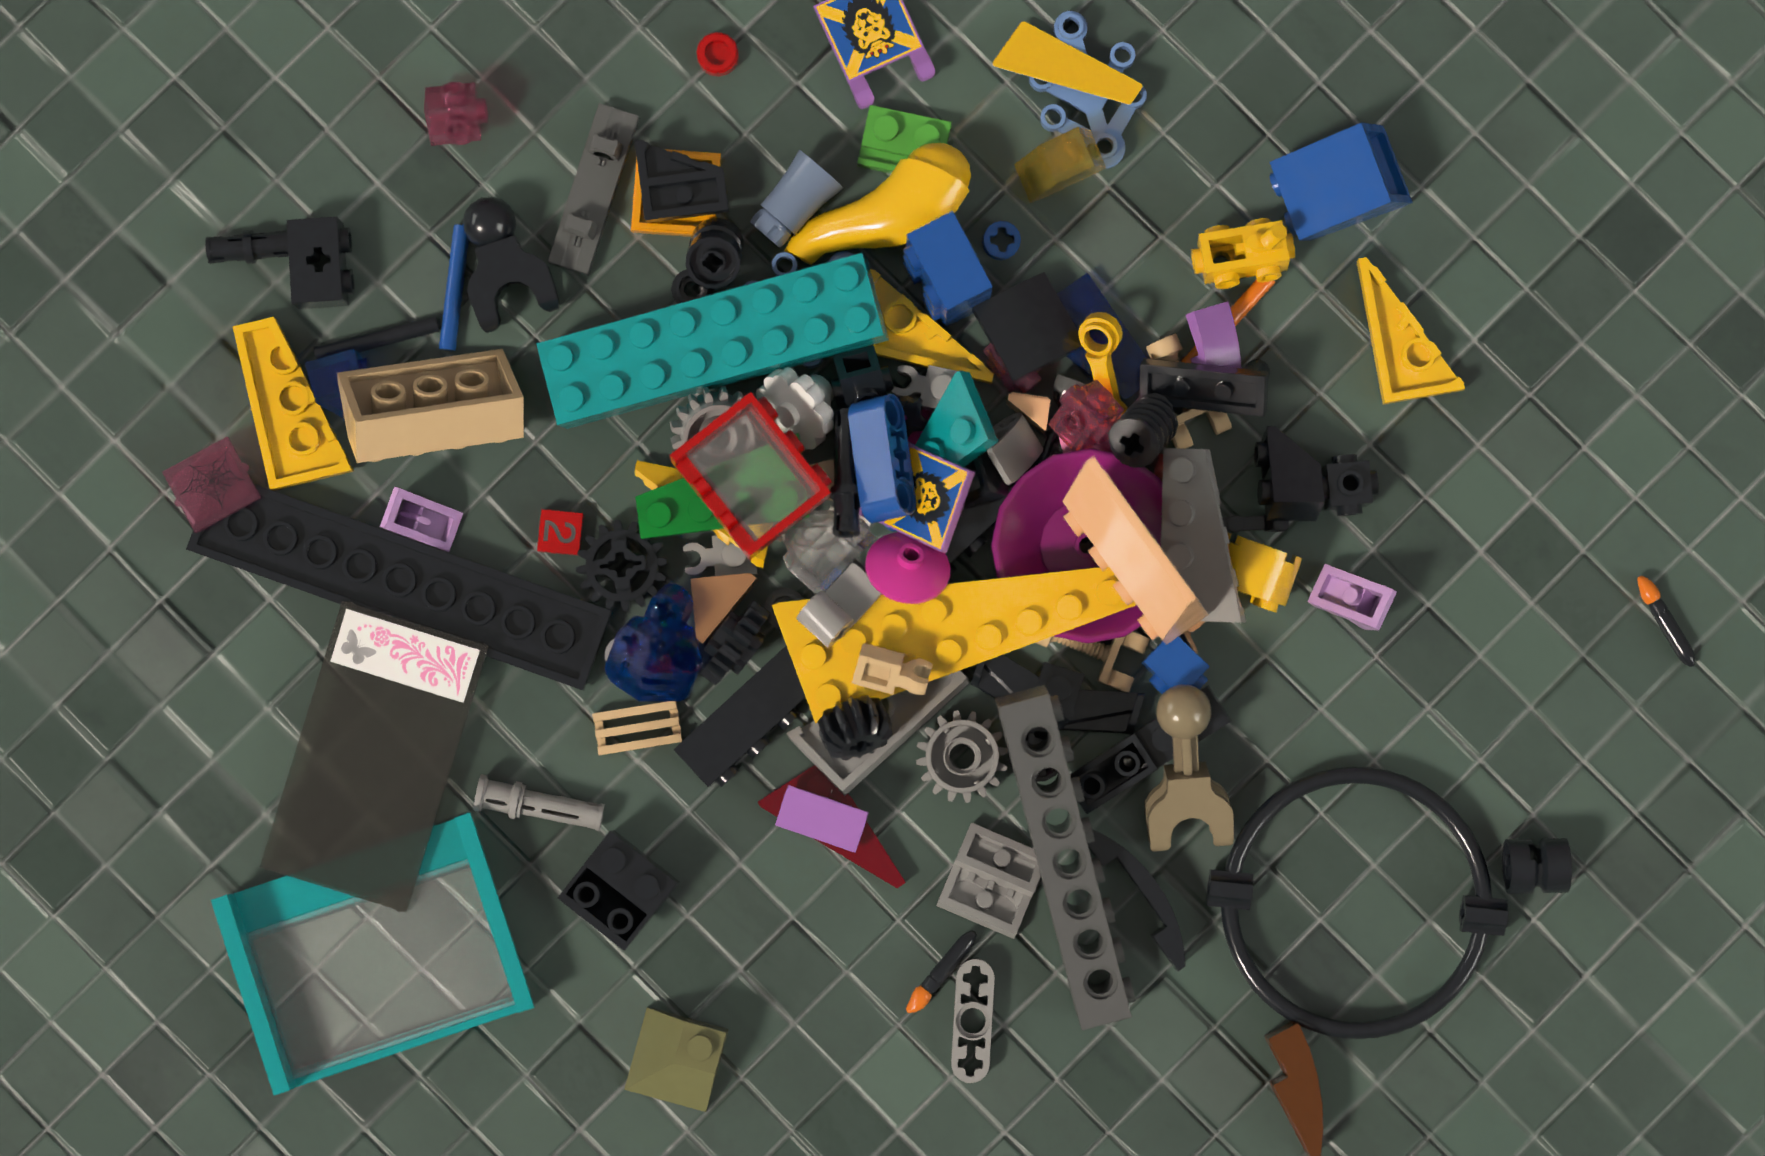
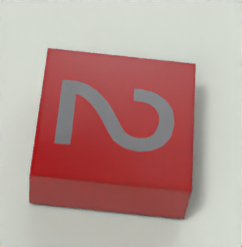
M541 509L537 551L579 556L577 553L578 550H581L584 514Z

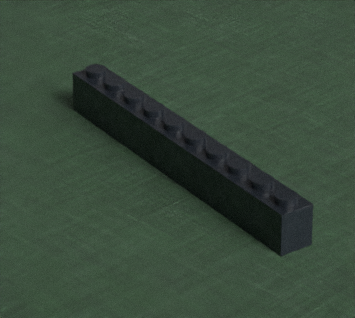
M1007 495L996 500L962 509L948 551L945 553L950 563V576L957 570L952 563L965 552L970 558L988 541L983 534L996 524L999 507ZM787 645L673 749L707 787H711L715 782L720 787H723L740 771L735 764L743 756L748 754L753 759L771 742L766 737L770 731L777 725L784 730L801 715L802 712L797 706L806 697Z

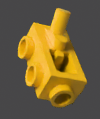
M1268 218L1255 219L1248 222L1246 226L1231 229L1228 225L1210 227L1205 230V233L1199 234L1198 248L1191 249L1194 273H1203L1204 283H1214L1217 289L1235 287L1240 284L1239 278L1256 276L1258 282L1277 280L1282 276V271L1288 270L1290 259L1295 258V245L1292 234H1287V229L1283 225L1282 220L1271 222ZM1218 256H1224L1228 259V262L1214 264L1213 260Z

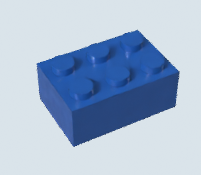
M953 211L907 234L906 248L903 249L905 254L903 256L905 261L903 265L914 285L921 282L924 293H922L924 299L922 301L933 321L940 319L946 328L973 314L972 308L991 298L993 286Z

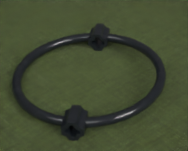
M1351 766L1316 772L1290 783L1269 797L1249 818L1237 836L1230 851L1225 870L1210 869L1206 892V905L1221 907L1222 924L1228 947L1240 973L1252 990L1274 1011L1292 1023L1298 1022L1301 1027L1310 1031L1345 1039H1368L1396 1034L1415 1027L1441 1011L1468 983L1484 953L1489 934L1505 935L1509 912L1508 900L1492 898L1491 880L1482 850L1471 829L1458 812L1436 792L1420 782L1392 771L1372 767ZM1352 783L1371 784L1399 791L1414 798L1435 813L1451 830L1464 851L1471 869L1475 896L1463 895L1460 905V931L1472 934L1463 958L1450 978L1439 990L1418 1006L1390 1018L1366 1022L1340 1021L1319 1016L1297 1006L1280 994L1265 979L1249 954L1243 939L1238 909L1250 910L1253 895V874L1242 873V869L1252 844L1266 824L1287 805L1308 793L1334 785Z

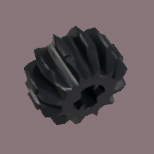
M863 695L856 699L850 697L847 701L836 702L835 707L826 709L823 712V716L817 721L821 741L829 752L830 757L841 758L846 761L852 757L860 759L867 753L873 754L876 748L884 747L887 744V740L893 735L892 723L885 706L882 705L880 698H870L868 695Z

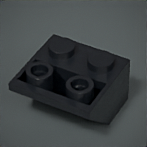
M610 830L561 892L558 899L625 951L661 908L680 881L618 832Z

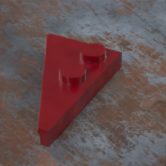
M815 765L758 801L761 808L778 817L787 786L791 785L858 808L850 794L848 793L844 796ZM867 821L856 853L816 840L895 888H899L906 883Z

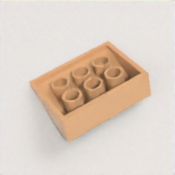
M1094 457L1088 460L1063 499V503L1070 511L1063 517L1078 537L1085 532L1094 546L1088 552L1100 569L1104 571L1110 567L1119 581L1114 583L1113 587L1128 606L1132 602L1137 604L1144 614L1137 620L1153 641L1160 636L1167 645L1209 614Z

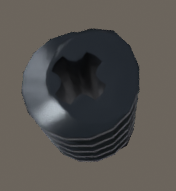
M1158 393L1144 394L1137 398L1108 431V442L1115 458L1122 464L1132 468H1143L1151 464L1177 433L1178 420L1171 402L1166 396Z

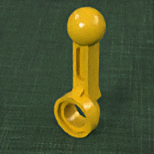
M1095 312L1085 318L1079 328L1078 336L1082 347L1087 351L1085 357L1091 366L1099 407L1096 412V419L1102 429L1109 431L1112 425L1128 409L1126 404L1120 399L1111 358L1112 352L1122 340L1123 332L1120 323L1112 315L1104 312ZM1098 329L1105 333L1108 343L1099 344L1093 341L1089 330Z

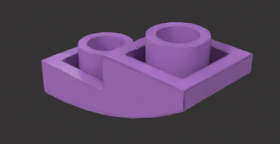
M1228 301L1193 311L1186 315L1198 352V356L1191 358L1192 363L1241 368L1239 342Z

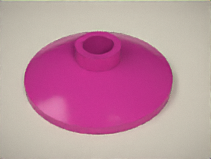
M900 532L887 534L875 541L870 547L865 561L866 574L873 587L885 597L906 604L924 603L934 599L946 588L950 577V563L944 552H940Z

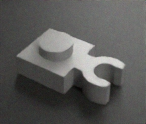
M900 365L897 369L899 375L910 377L912 382L905 389L894 387L892 393L896 397L910 396L914 398L920 396L923 400L922 409L934 412L954 374L958 371L929 365L926 376H921L913 367Z
M717 535L712 536L713 548L705 549V547L698 543H688L683 546L684 552L694 551L698 552L701 556L698 566L685 568V573L688 575H700L708 567L715 568V576L743 573L758 575L757 566L746 557L740 548L733 543H730L728 546L717 538Z

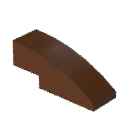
M1289 1022L1264 1036L1283 1072L1282 1075L1269 1081L1307 1156H1321L1323 1104L1318 1074L1311 1050L1299 1023Z

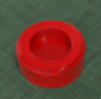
M721 32L710 33L698 44V63L703 71L709 75L717 77L727 75L737 66L739 60L738 47L729 35Z

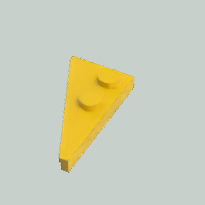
M870 269L889 338L888 341L874 344L877 356L924 368L932 365L955 371L961 370L969 372L973 380L992 384L994 373L973 353L968 352L932 318L920 311L905 295L899 293L886 282L878 272Z

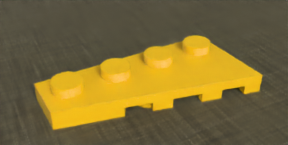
M270 317L233 326L270 490L274 491L354 472L277 319Z

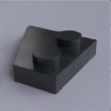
M643 140L635 141L646 223L729 212L725 175L722 167L707 162H699L690 159L687 155L649 145L648 142Z

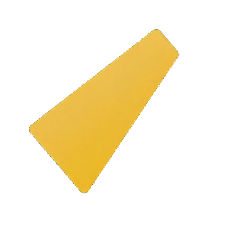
M1025 21L1019 24L993 61V66L1128 105L1132 104L1143 88V85L1138 81Z

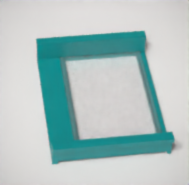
M471 812L400 838L211 900L274 1096L298 1086L478 1025L535 1008Z

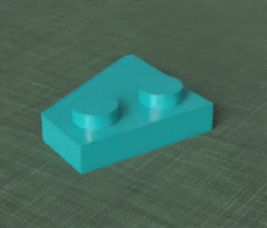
M959 370L954 374L915 446L962 467L968 465L999 442L969 372Z

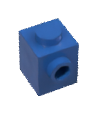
M1179 636L1167 645L1162 641L1141 662L1153 675L1149 682L1161 694L1167 689L1180 684L1192 685L1200 689L1208 681V678L1203 673L1210 666Z

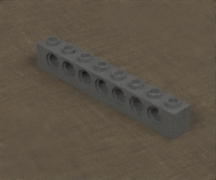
M1045 685L997 697L995 701L1081 1029L1086 1030L1131 1018L1128 1003L1135 1002L1136 1000L1130 978H1122L1118 966L1119 963L1125 962V956L1119 937L1111 938L1108 924L1115 922V917L1109 897L1101 899L1098 884L1105 882L1099 857L1091 859L1088 843L1095 842L1089 817H1080L1077 803L1085 801L1078 776L1070 778L1067 762L1074 761L1068 736L1060 737L1056 722L1064 720L1059 698L1057 695L1050 697ZM1034 727H1043L1047 730L1045 740L1039 744H1030L1025 741L1027 732ZM1044 768H1054L1058 771V775L1052 783L1042 785L1036 782V776L1039 771ZM1062 808L1068 811V816L1063 823L1051 825L1046 822V818L1052 810ZM1074 849L1078 851V857L1072 864L1061 865L1057 862V857L1063 850ZM1083 889L1089 892L1087 899L1082 904L1072 905L1067 902L1069 894L1074 890ZM1092 929L1099 932L1097 939L1091 944L1084 945L1077 942L1079 935L1085 930ZM1103 969L1109 972L1107 979L1100 984L1088 982L1089 975L1095 970Z

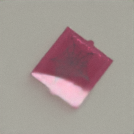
M229 437L221 439L162 472L176 497L174 501L175 506L182 508L195 533L261 499L247 472L249 465L242 463Z

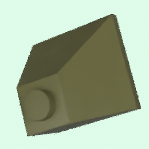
M647 1007L624 1090L706 1112L729 1029Z

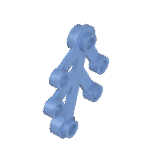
M1066 11L1060 14L1054 24V37L1087 54L1083 42L1087 33L1085 18L1075 11ZM1067 21H1074L1078 24L1079 30L1074 34H1069L1064 31L1063 24ZM1126 42L1115 44L1110 52L1108 66L1123 73L1134 62V48ZM1126 50L1130 55L1129 61L1125 63L1118 62L1114 55L1116 51ZM1029 77V83L1034 90L1038 92L1046 91L1084 112L1090 127L1088 129L1066 118V113L1061 106L1050 104L1042 110L1040 117L1041 125L1045 130L1050 132L1058 131L1083 145L1084 155L1087 161L1094 167L1108 169L1116 166L1122 160L1125 153V141L1121 134L1135 110L1142 107L1145 103L1147 92L1144 86L1140 91L1141 100L1130 105L1121 103L1107 125L1102 109L1107 98L1050 82L1040 85L1035 82L1033 77ZM1050 111H1055L1060 115L1061 121L1056 125H1051L1046 121L1045 115ZM1101 140H1107L1112 144L1113 149L1110 153L1103 154L1098 151L1097 143Z

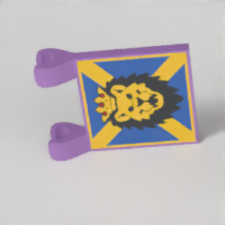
M825 0L813 6L860 109H865L874 104V95L864 76L902 58L910 57L920 81H926L934 76L935 68L922 44L903 0Z
M908 441L916 495L915 511L911 515L878 523L940 552L947 553L975 472L915 446ZM860 507L859 515L864 517Z

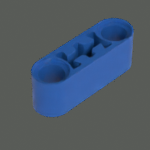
M887 394L851 404L848 410V421L859 502L864 517L870 523H878L913 514L916 508V495L904 410L900 400L894 394Z

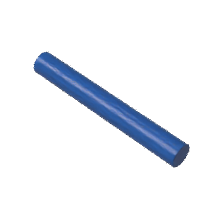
M455 224L453 227L439 349L445 351H456L469 243L464 233L463 225Z

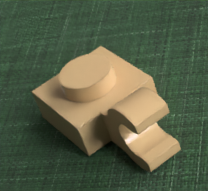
M863 643L852 684L892 695L895 686L906 689L916 695H925L933 664L923 659H914L908 663H903L904 654Z

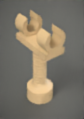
M1177 334L1170 335L1146 346L1151 359L1179 362L1177 360L1178 353L1183 349ZM1183 408V413L1177 416L1178 428L1176 435L1172 438V442L1176 449H1186L1194 445L1184 422L1204 413L1207 414L1216 435L1230 430L1232 425L1227 413Z
M1132 632L1125 637L1113 639L1111 645L1106 646L1105 643L1101 644L1100 641L1087 644L1054 636L1038 641L1036 644L1047 648L1051 642L1058 641L1059 644L1062 642V645L1069 646L1071 649H1077V651L1082 653L1085 652L1089 656L1093 655L1097 659L1101 658L1104 663L1097 682L1129 693L1135 678L1112 669L1121 646L1143 654L1150 639Z

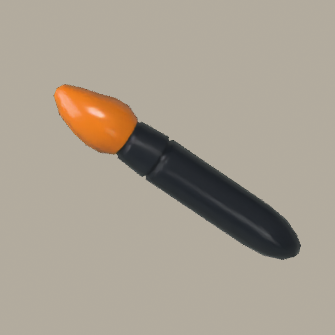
M1639 576L1637 582L1643 602L1649 605L1652 615L1655 617L1657 624L1680 661L1689 667H1693L1695 655L1692 647L1670 610H1668V607L1661 599L1658 587L1647 577Z
M968 931L963 934L933 968L922 985L915 988L906 1007L908 1013H915L929 1003L932 993L944 983L973 947L977 937L975 931Z

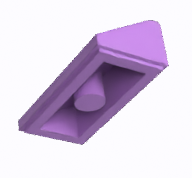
M788 785L775 825L856 853L869 812Z

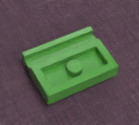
M870 105L857 167L891 174L901 159H907L913 150L929 143L947 144L952 122Z

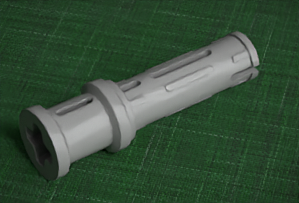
M485 774L480 775L473 807L475 812L487 809L507 813L510 819L520 818L522 814L600 831L605 804H596L527 790V785L520 781H516L513 785L489 780L488 775Z

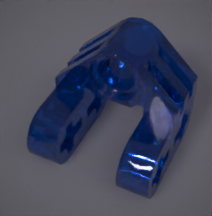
M673 583L664 585L650 600L644 617L635 616L631 618L618 631L605 663L606 675L615 686L638 701H682L687 699L693 690L703 665V659L694 628L687 624L693 610L692 597L687 590Z

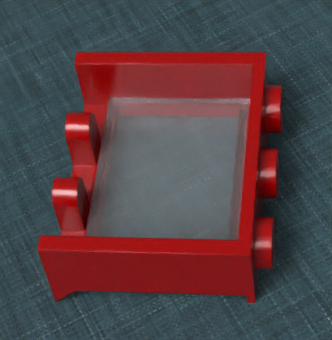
M752 392L744 396L669 455L672 464L750 561L815 508L831 497V491L827 487L832 483L819 464L815 463L813 466H810L803 458L801 453L806 449L797 436L790 429L783 433L774 421L779 415L764 396L757 400Z

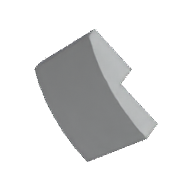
M971 822L936 906L1014 939L1041 877L1034 849Z

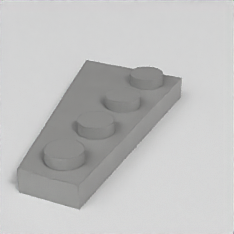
M1164 448L1161 549L1209 614L1201 621L1244 623L1246 618L1244 608L1241 607L1237 591L1239 585L1229 554L1228 544L1230 542L1227 528L1224 527L1219 507L1221 500L1210 449Z
M957 671L928 682L925 695H916L905 690L881 699L882 705L885 706L889 714L893 735L887 740V744L884 747L876 748L873 754L867 753L860 759L852 757L846 761L841 758H831L821 741L818 732L820 729L818 723L815 724V721L802 728L798 726L786 734L824 776L846 796L968 685L969 681L961 671Z

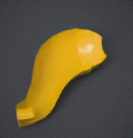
M924 144L913 150L907 159H901L891 175L869 194L855 202L822 213L807 221L797 234H794L789 240L784 252H788L805 263L812 265L825 253L853 248H882L906 244L908 233L951 211L955 213L970 191L968 188L971 179L970 164L962 152L948 144Z

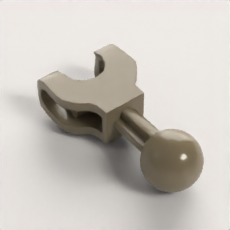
M1187 684L1175 685L1161 695L1156 708L1157 720L1161 728L1172 736L1174 764L1164 765L1162 781L1151 790L1145 800L1146 827L1151 851L1169 850L1171 848L1173 829L1180 821L1189 818L1202 819L1209 825L1215 846H1230L1234 841V815L1228 793L1219 783L1210 778L1206 761L1199 762L1198 735L1209 724L1211 718L1210 702L1207 696L1195 686Z

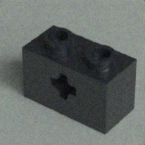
M337 216L287 220L291 303L298 309L349 306L348 295L355 292L353 270L346 269V253L352 252L350 228H344V223ZM321 254H324L331 261V263L324 264L323 272L313 265V263L320 261Z

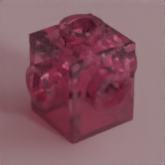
M450 82L443 86L425 87L424 113L431 146L444 144L464 145L472 141H481L482 124L488 123V108L486 98H478L475 82Z
M1098 380L1082 387L1076 384L1061 396L1059 402L1062 405L1048 425L1072 451L1087 449L1108 440V431L1123 413L1124 408Z

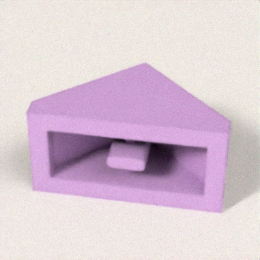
M394 487L380 527L389 532L449 552L463 513Z

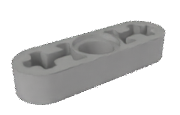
M978 958L964 961L956 973L951 1067L955 1076L966 1083H976L982 1080L987 1075L990 1066L995 976L991 966L986 961ZM972 966H980L981 974L988 977L987 982L979 984L978 997L987 995V1004L978 1001L961 1003V994L970 996V982L963 981L964 973H971ZM970 1008L979 1009L985 1016L984 1027L975 1033L965 1031L960 1024L962 1013ZM959 1037L967 1040L985 1038L984 1047L975 1044V1057L978 1060H982L983 1064L982 1067L974 1069L973 1075H967L965 1067L958 1066V1060L964 1059L967 1056V1044L958 1045Z

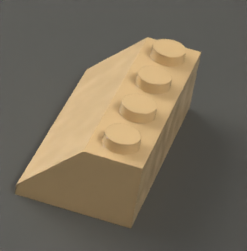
M503 349L337 373L347 436L357 463L377 462L394 457L416 456L427 452L462 449L467 446L493 442L502 443L507 440L524 438V397Z

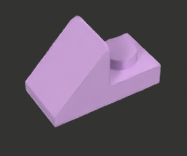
M1324 564L1307 602L1314 607L1348 619L1364 630L1379 631L1397 592L1394 589Z

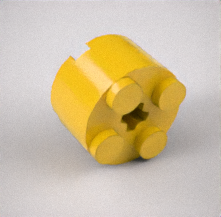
M1227 532L1228 538L1230 540L1231 533ZM1237 535L1235 543L1230 542L1228 544L1232 568L1236 571L1239 585L1237 591L1251 595L1250 603L1277 612L1279 605L1286 606L1303 558L1292 555L1291 561L1287 562L1285 560L1288 553Z

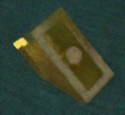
M1081 127L1074 128L1039 145L1014 164L1030 203L1106 169L1091 130Z

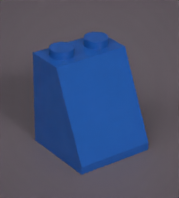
M1359 123L1270 162L1273 173L1270 174L1271 185L1275 193L1279 197H1283L1288 210L1284 214L1287 227L1293 236L1297 235L1299 241H1311L1413 203L1383 125Z

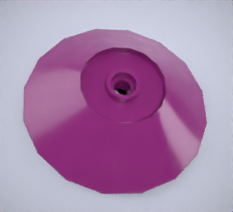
M1087 448L1050 456L1024 473L999 507L991 543L997 578L1099 567L1090 553H1083L1079 548L1080 541L1088 537L1084 532L1078 537L1063 517L1070 512L1063 503V499L1085 463L1092 457L1097 460L1161 548L1163 491L1161 479L1145 467L1132 468L1122 464L1115 458L1112 452ZM1136 604V606L1054 635V637L1087 644L1125 637L1141 627L1137 619L1144 614Z

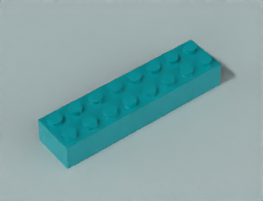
M863 253L543 341L536 343L557 425L569 429L682 398L690 393L703 392L704 387H708L711 390L772 373L776 369L783 370L787 367H794L835 354L888 341L889 338L868 259Z

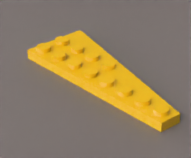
M1100 567L949 583L940 595L930 601L918 604L897 602L881 594L864 615L830 648H827L796 619L799 612L810 599L779 602L773 604L772 608L816 724L823 716V712L826 709L835 707L836 702L847 701L850 697L856 699L863 695H868L870 698H880V700L892 696V694L852 684L863 643L904 654L903 663H908L914 659L929 661L933 664L928 678L930 682L1136 606V603L1132 602L1127 606L1117 593L1113 584L1119 581V579L1110 567L1104 571ZM895 686L893 695L903 692L906 689Z

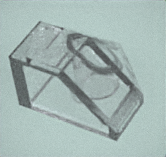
M813 510L810 512V518L801 519L776 539L780 542L783 540L787 552L783 559L787 569L815 594L820 591L826 592L850 564L856 563L877 539L870 532L866 522L860 517V535L853 538H840L832 534L834 510Z

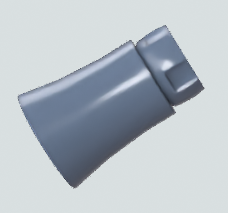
M799 149L785 174L760 204L763 208L752 217L750 223L781 248L788 241L792 233L796 235L803 225L828 200L840 192L843 187Z

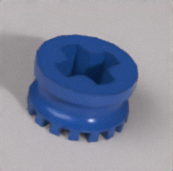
M1006 221L994 222L986 229L982 237L984 251L988 256L997 260H1004L1013 256L1021 243L1020 232L1016 226ZM999 229L1004 230L1005 236L1013 238V243L1006 246L1005 252H999L998 245L990 243V238L995 237Z

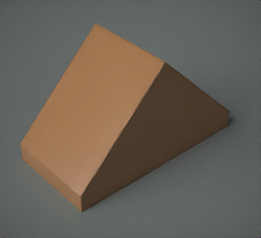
M751 573L691 579L697 640L706 645L726 616L735 610L758 582L755 576Z

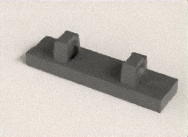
M598 104L549 255V264L586 276L590 275L640 120L639 115ZM594 152L605 153L608 156H610L613 159V161L593 154Z

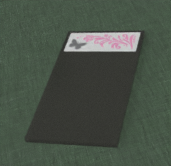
M342 601L260 867L266 871L278 872L393 908L397 912L406 913L489 646L481 641L475 642L354 604L352 601Z

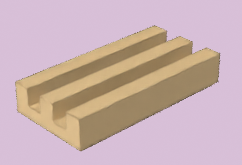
M676 700L592 714L599 756L683 741ZM668 710L670 713V718L604 729L603 721ZM672 727L673 735L607 745L606 737Z

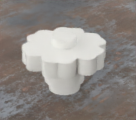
M789 367L783 370L776 369L764 378V384L756 390L757 399L759 400L764 396L778 413L779 417L774 421L783 433H786L789 429L794 434L799 433L800 441L805 449L816 448L826 439V434L834 428V412L830 407L834 392L830 383L820 375H801L798 377L797 373Z

